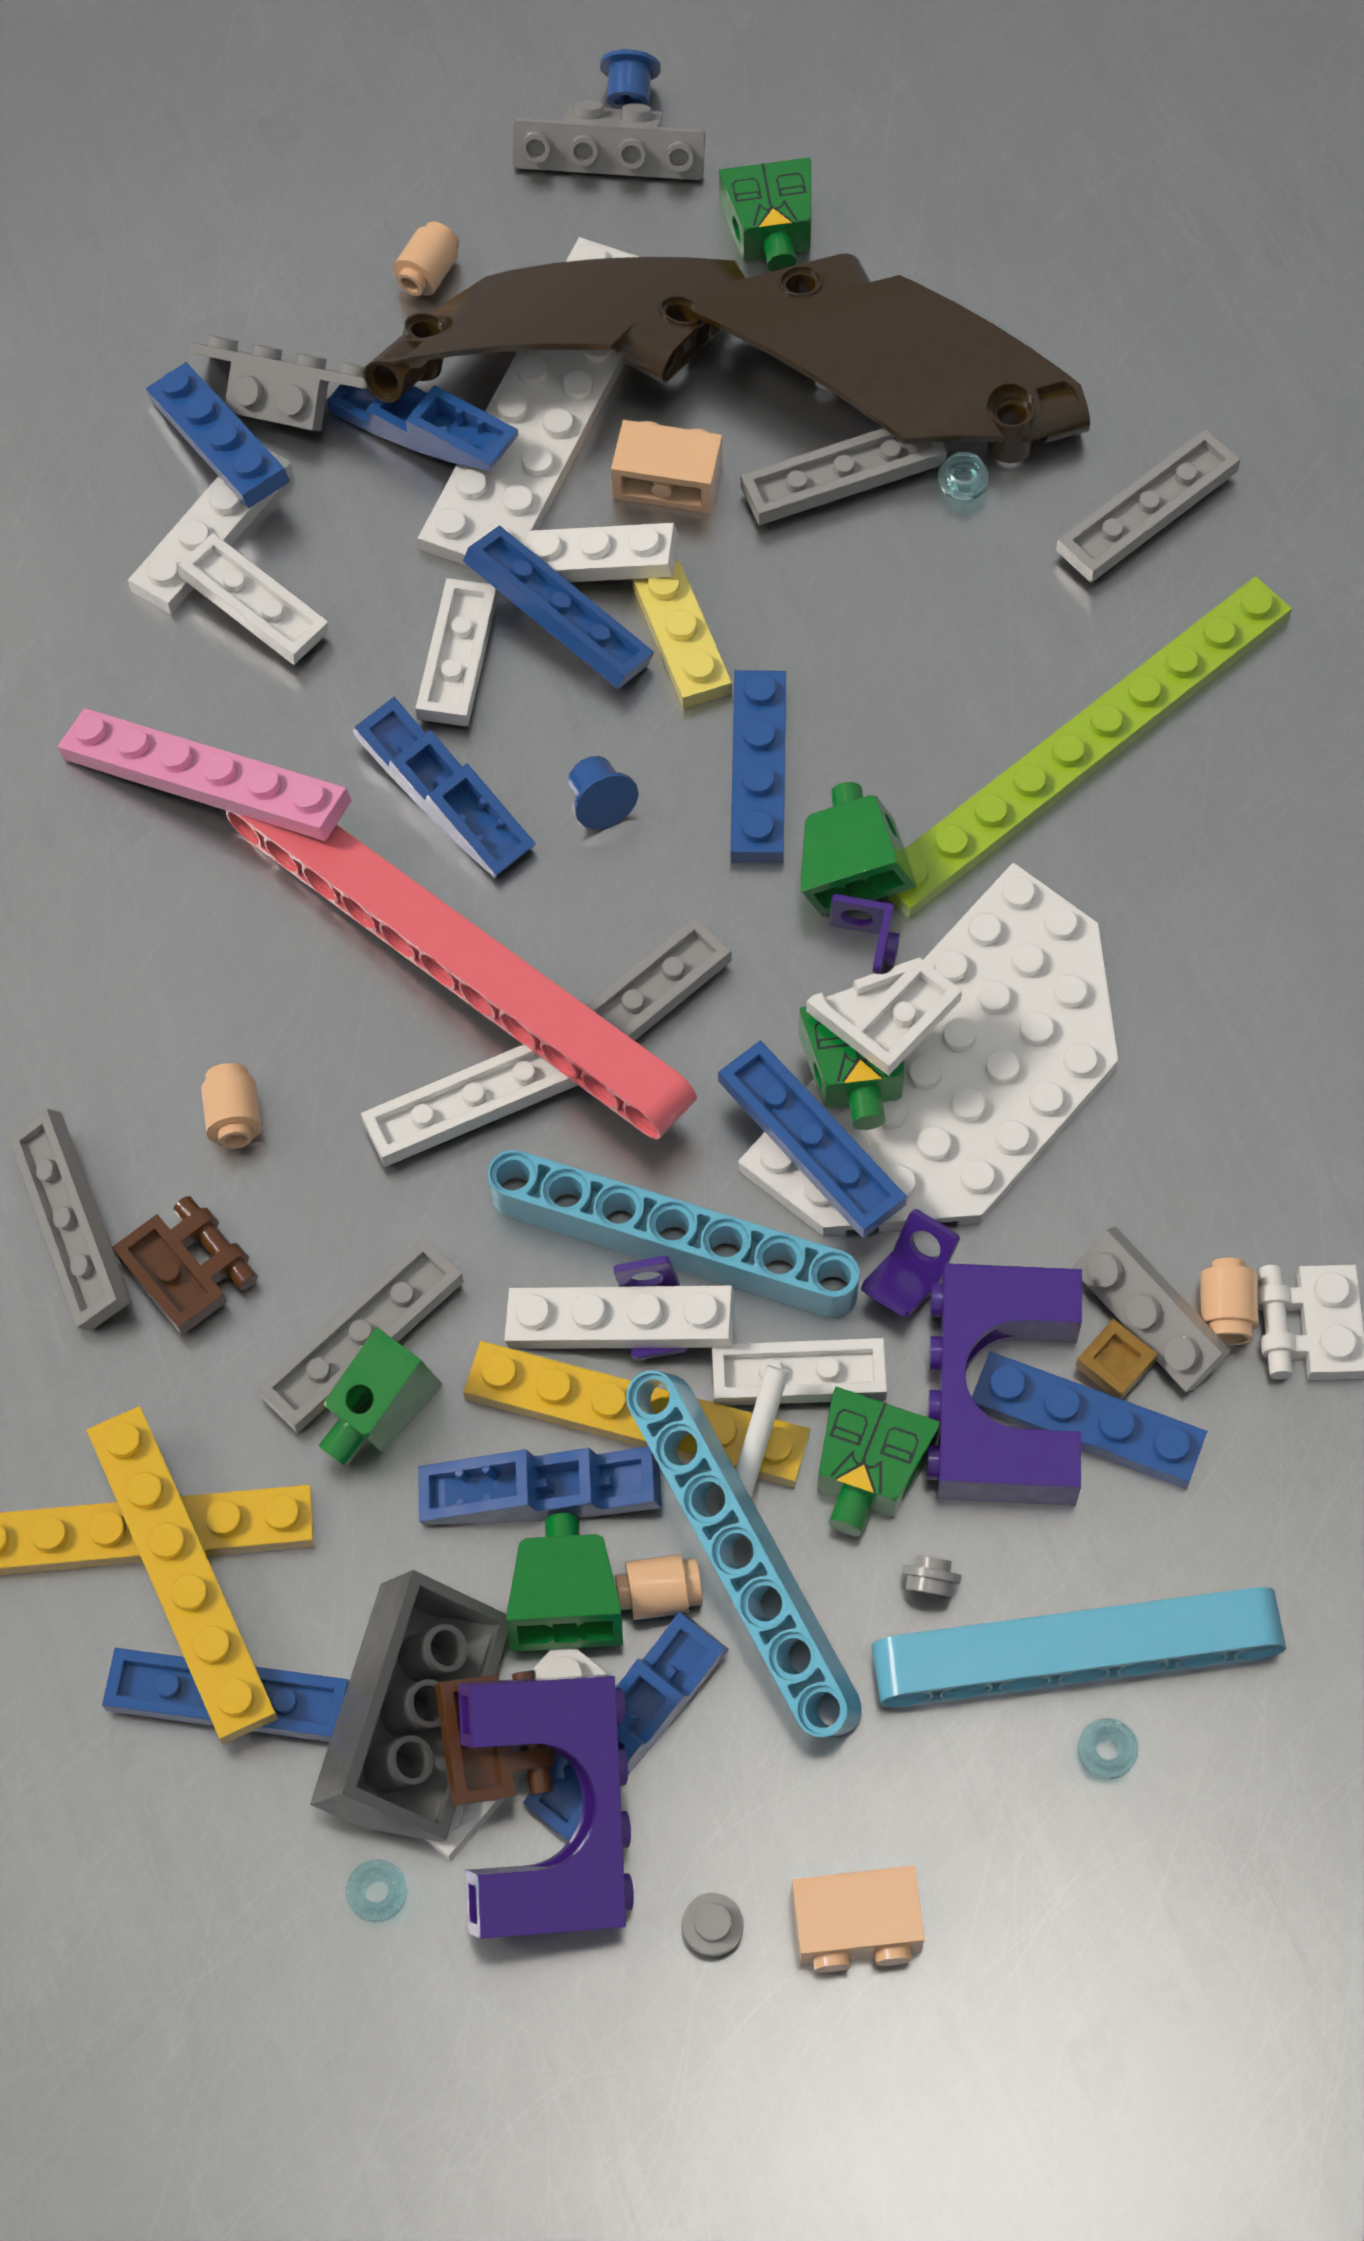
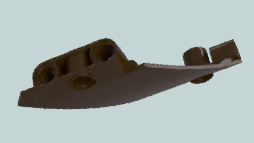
M838 254L703 289L692 309L693 317L753 345L818 382L874 420L903 444L947 441L988 442L989 454L994 459L1011 464L1026 460L1031 455L1033 440L1039 439L1042 443L1046 444L1087 433L1090 428L1089 409L1081 384L1062 369L995 324L915 281L897 275L871 282L859 259L852 254Z
M692 257L589 259L532 266L489 275L450 299L432 314L415 313L408 316L404 322L402 335L366 365L364 380L373 396L389 403L398 400L418 381L436 379L441 373L443 360L447 357L529 350H612L616 353L619 351L624 353L623 362L626 365L662 384H666L721 330L692 316V309L703 289L746 278L735 260Z

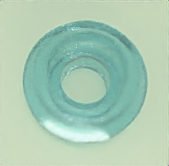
M958 452L951 455L942 464L938 474V484L941 491L949 498L957 501H971L980 497L987 489L989 473L983 461L977 455L970 452ZM959 478H966V479H968L969 481H960V480H957V479H959Z
M1102 1718L1091 1722L1082 1731L1077 1745L1078 1757L1083 1767L1093 1776L1107 1780L1117 1779L1127 1774L1134 1766L1138 1757V1742L1135 1734L1126 1724L1116 1719ZM1102 1741H1109L1117 1747L1118 1756L1110 1760L1104 1759L1098 1754L1096 1745Z
M375 1859L360 1864L351 1873L347 1881L346 1898L350 1908L359 1918L368 1922H383L393 1918L403 1908L407 1899L408 1889L403 1873L397 1866L386 1860ZM376 1882H382L388 1886V1894L380 1902H372L366 1897L367 1889Z

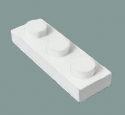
M674 523L529 531L524 546L568 582L673 577L678 533Z
M214 533L208 536L178 564L179 576L293 665L328 633L327 620Z
M446 578L415 708L417 720L468 727L498 599V591L491 584Z
M884 1338L732 1344V1347H712L714 1403L725 1406L755 1405L767 1365L789 1371L780 1404L831 1402L835 1386L875 1400H886L887 1384Z

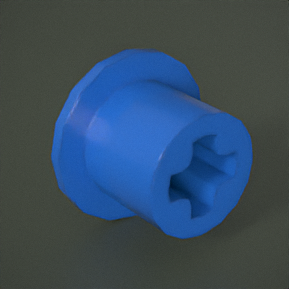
M630 49L615 50L603 55L600 59V70L608 77L607 103L614 109H622L627 104H644L648 106L650 82L661 73V63L659 60L647 52Z
M590 756L577 763L569 773L568 784L576 797L573 807L575 817L584 827L603 829L615 825L627 817L637 803L639 792L635 781L629 775L616 772L605 757Z

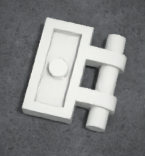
M1266 1265L1259 1269L1261 1287L1258 1288V1309L1263 1311L1265 1335L1260 1338L1262 1357L1268 1359L1270 1377L1273 1379L1291 1377L1293 1375L1291 1359H1305L1307 1380L1364 1379V1330L1356 1265L1299 1266L1296 1273L1297 1287L1283 1285L1282 1269L1280 1266ZM1300 1311L1302 1335H1293L1288 1332L1286 1312Z

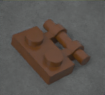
M191 1196L183 1197L175 1204L173 1211L182 1221L172 1229L156 1214L112 1247L115 1256L181 1335H184L227 1302L224 1293L217 1286V1283L223 1278H231L240 1290L248 1289L258 1279V1275L247 1263L249 1256L238 1243L231 1244L217 1228L219 1225L218 1219L208 1208H200ZM200 1242L212 1257L200 1265L186 1249L192 1243Z
M535 1670L512 1674L513 1680L536 1678ZM499 1674L443 1681L435 1685L452 1807L510 1799L517 1796L513 1773L518 1772L527 1773L530 1796L554 1792L550 1768L556 1767L552 1748H547L544 1744L522 1745L523 1751L510 1753L509 1745L472 1748L460 1744L458 1683L500 1681Z

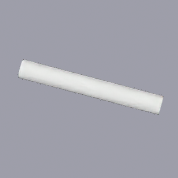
M770 1365L766 1367L736 1467V1472L751 1498L789 1375V1371Z

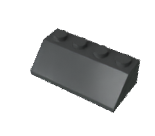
M415 1570L381 1583L310 1805L361 1828L438 1842L446 1841L456 1807H452L435 1685L443 1681L495 1675L508 1636L507 1614Z

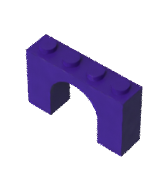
M945 1263L942 1283L931 1284L930 1317H941L940 1336H930L929 1370L940 1371L939 1390H929L928 1418L940 1421L938 1445H931L928 1448L926 1479L937 1480V1499L1076 1506L1081 1490V1432L1019 1429L994 1421L982 1412L972 1399L967 1387L966 1372L970 1364L980 1353L998 1343L1006 1341L1077 1343L1082 1324V1269Z
M585 1675L458 1683L461 1745L478 1748L544 1744L557 1751L569 1762L577 1775L582 1792V1812L577 1829L569 1842L557 1854L547 1860L531 1865L465 1870L468 1933L480 1939L626 1927V1911L633 1909L634 1888L630 1874L624 1873L623 1848H629L631 1842V1825L627 1811H621L620 1786H626L628 1781V1761L625 1750L618 1749L617 1724H623L625 1719V1698L622 1688L615 1687V1676Z

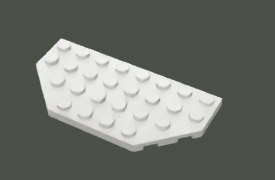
M1012 863L923 959L962 990L961 1001L904 1059L902 1098L883 1102L886 1122L882 1126L871 1130L855 1129L852 1125L849 1106L827 1108L822 1103L815 1080L813 1079L806 1087L907 1196L906 1206L881 1224L879 1232L902 1230L909 1213L913 1209L922 1211L939 1223L957 1221L958 1225L980 1224L1117 1068L1118 1054L1098 923L1015 863ZM765 1132L738 1160V1171L822 1236L844 1235L846 1230L854 1229Z

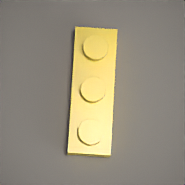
M680 560L675 561L673 577L631 579L632 588L682 708L685 709L732 694V682Z

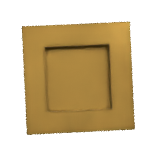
M1112 1319L1077 1358L1075 1367L1111 1396L1123 1399L1156 1362L1158 1354L1115 1319Z

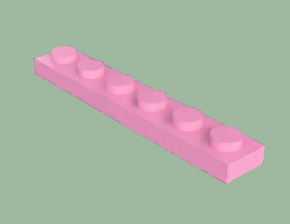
M86 708L82 710L57 746L63 759L323 841L327 840L352 801L346 787Z

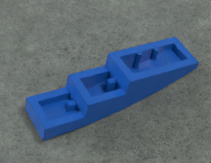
M340 384L327 400L329 413L374 435L451 463L491 471L518 437L517 428L435 385L428 393L413 386L395 402L386 403L373 396L368 389Z
M395 696L354 727L353 735L392 779L459 847L494 878L535 846L534 840L467 763L462 767L431 729L425 733Z
M649 1446L596 1454L588 1447L534 1456L527 1449L418 1466L419 1522L423 1525L545 1521L546 1518L556 1513H569L577 1518L662 1508L660 1466Z
M683 1612L677 1613L643 1659L637 1658L616 1686L622 1688L625 1698V1719L623 1724H617L618 1749H624L627 1756L628 1775L657 1742L729 1650ZM559 1754L555 1759L556 1767L550 1768L554 1792L532 1796L529 1793L523 1803L569 1841L580 1821L582 1792L579 1780L572 1766Z

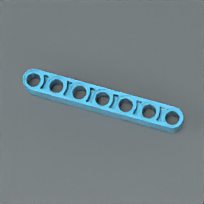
M509 1150L501 1152L489 1164L487 1176L493 1206L506 1217L640 1259L668 1256L675 1270L722 1285H732L735 1289L824 1317L836 1318L844 1316L853 1309L857 1302L859 1267L854 1258L842 1250L523 1151ZM512 1178H521L527 1181L524 1187L514 1191L501 1187L504 1182ZM565 1194L575 1195L580 1198L576 1204L569 1207H561L554 1203L555 1199ZM619 1210L627 1211L633 1215L629 1221L621 1224L612 1223L606 1219L609 1214ZM669 1227H678L686 1232L685 1236L677 1240H666L659 1235L661 1231ZM727 1243L736 1246L740 1251L734 1256L720 1257L712 1250L720 1244ZM783 1260L790 1263L794 1268L788 1273L775 1274L769 1271L766 1265L772 1261ZM828 1277H838L844 1280L847 1286L842 1290L829 1291L823 1288L820 1282Z
M648 1370L638 1374L630 1382L627 1389L626 1401L629 1411L795 1719L805 1732L814 1737H833L849 1733L857 1726L861 1718L862 1704L859 1695L691 1387L684 1379L660 1371ZM664 1383L670 1394L669 1403L662 1412L656 1414L651 1406V1395L657 1386ZM692 1434L697 1443V1453L690 1463L684 1465L678 1455V1445L686 1435ZM718 1484L724 1491L725 1504L717 1515L712 1516L706 1508L705 1498L708 1490ZM746 1536L752 1542L753 1557L750 1563L742 1568L734 1560L733 1547L740 1537ZM769 1588L776 1589L782 1599L781 1611L773 1620L768 1619L761 1608V1599ZM797 1640L805 1642L811 1653L810 1663L802 1673L796 1671L789 1660V1651ZM827 1692L838 1700L840 1706V1715L832 1726L825 1724L818 1714V1703Z
M1269 1587L1239 1589L900 1634L879 1639L871 1645L880 1704L884 1707L892 1708L1259 1660L1276 1656L1287 1649L1275 1591Z

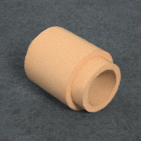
M434 221L428 222L425 227H420L415 231L393 264V272L397 278V283L405 292L413 296H430L435 293L458 258L459 239L456 234L444 224Z
M224 1063L210 1068L206 1072L205 1081L201 1086L207 1137L212 1142L220 1144V1146L227 1149L245 1147L262 1131L256 1081L249 1075L248 1069L241 1064Z
M1216 1259L1212 1261V1267L1206 1268L1200 1273L1201 1318L1226 1345L1247 1344L1253 1340V1330L1259 1326L1258 1273L1256 1270L1246 1267V1262L1242 1259Z
M681 1554L626 1561V1574L615 1575L616 1590L621 1610L631 1609L633 1621L676 1615L678 1612L689 1613L690 1606L703 1605L701 1580L696 1558L682 1560Z

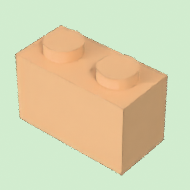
M623 420L611 466L613 499L711 514L723 465L722 435L709 433L703 429L688 430L662 426L651 421L636 422Z
M915 1866L792 1879L791 1893L800 1965L814 1964L815 1972L828 1973L851 1968V1960L875 1957L876 1965L892 1966L911 1962L913 1960L912 1953L922 1952L925 1937Z

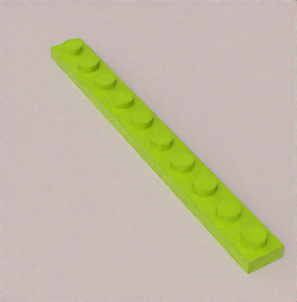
M1258 577L1252 578L906 847L905 852L916 881V887L887 897L908 918L912 917L1290 619L1292 608Z

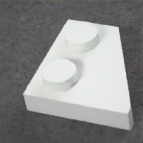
M918 957L894 966L888 973H874L854 980L853 987L827 997H824L822 992L815 994L807 1000L806 1012L889 1076L961 1001L962 990Z

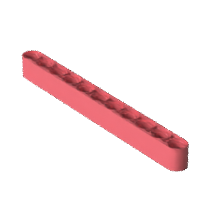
M230 811L226 812L229 822L248 842L512 1037L526 1045L535 1054L645 1135L655 1140L660 1139L697 1100V1095L692 1086L677 1071L337 824L327 840L323 841Z

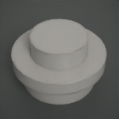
M917 1555L915 1566L903 1565L902 1574L907 1575L905 1590L952 1598L954 1584H960L962 1575L950 1572L952 1561Z
M720 1893L700 1895L687 1906L682 1920L683 1934L688 1944L698 1953L706 1956L724 1955L735 1948L742 1937L744 1929L742 1912L738 1905L726 1895Z

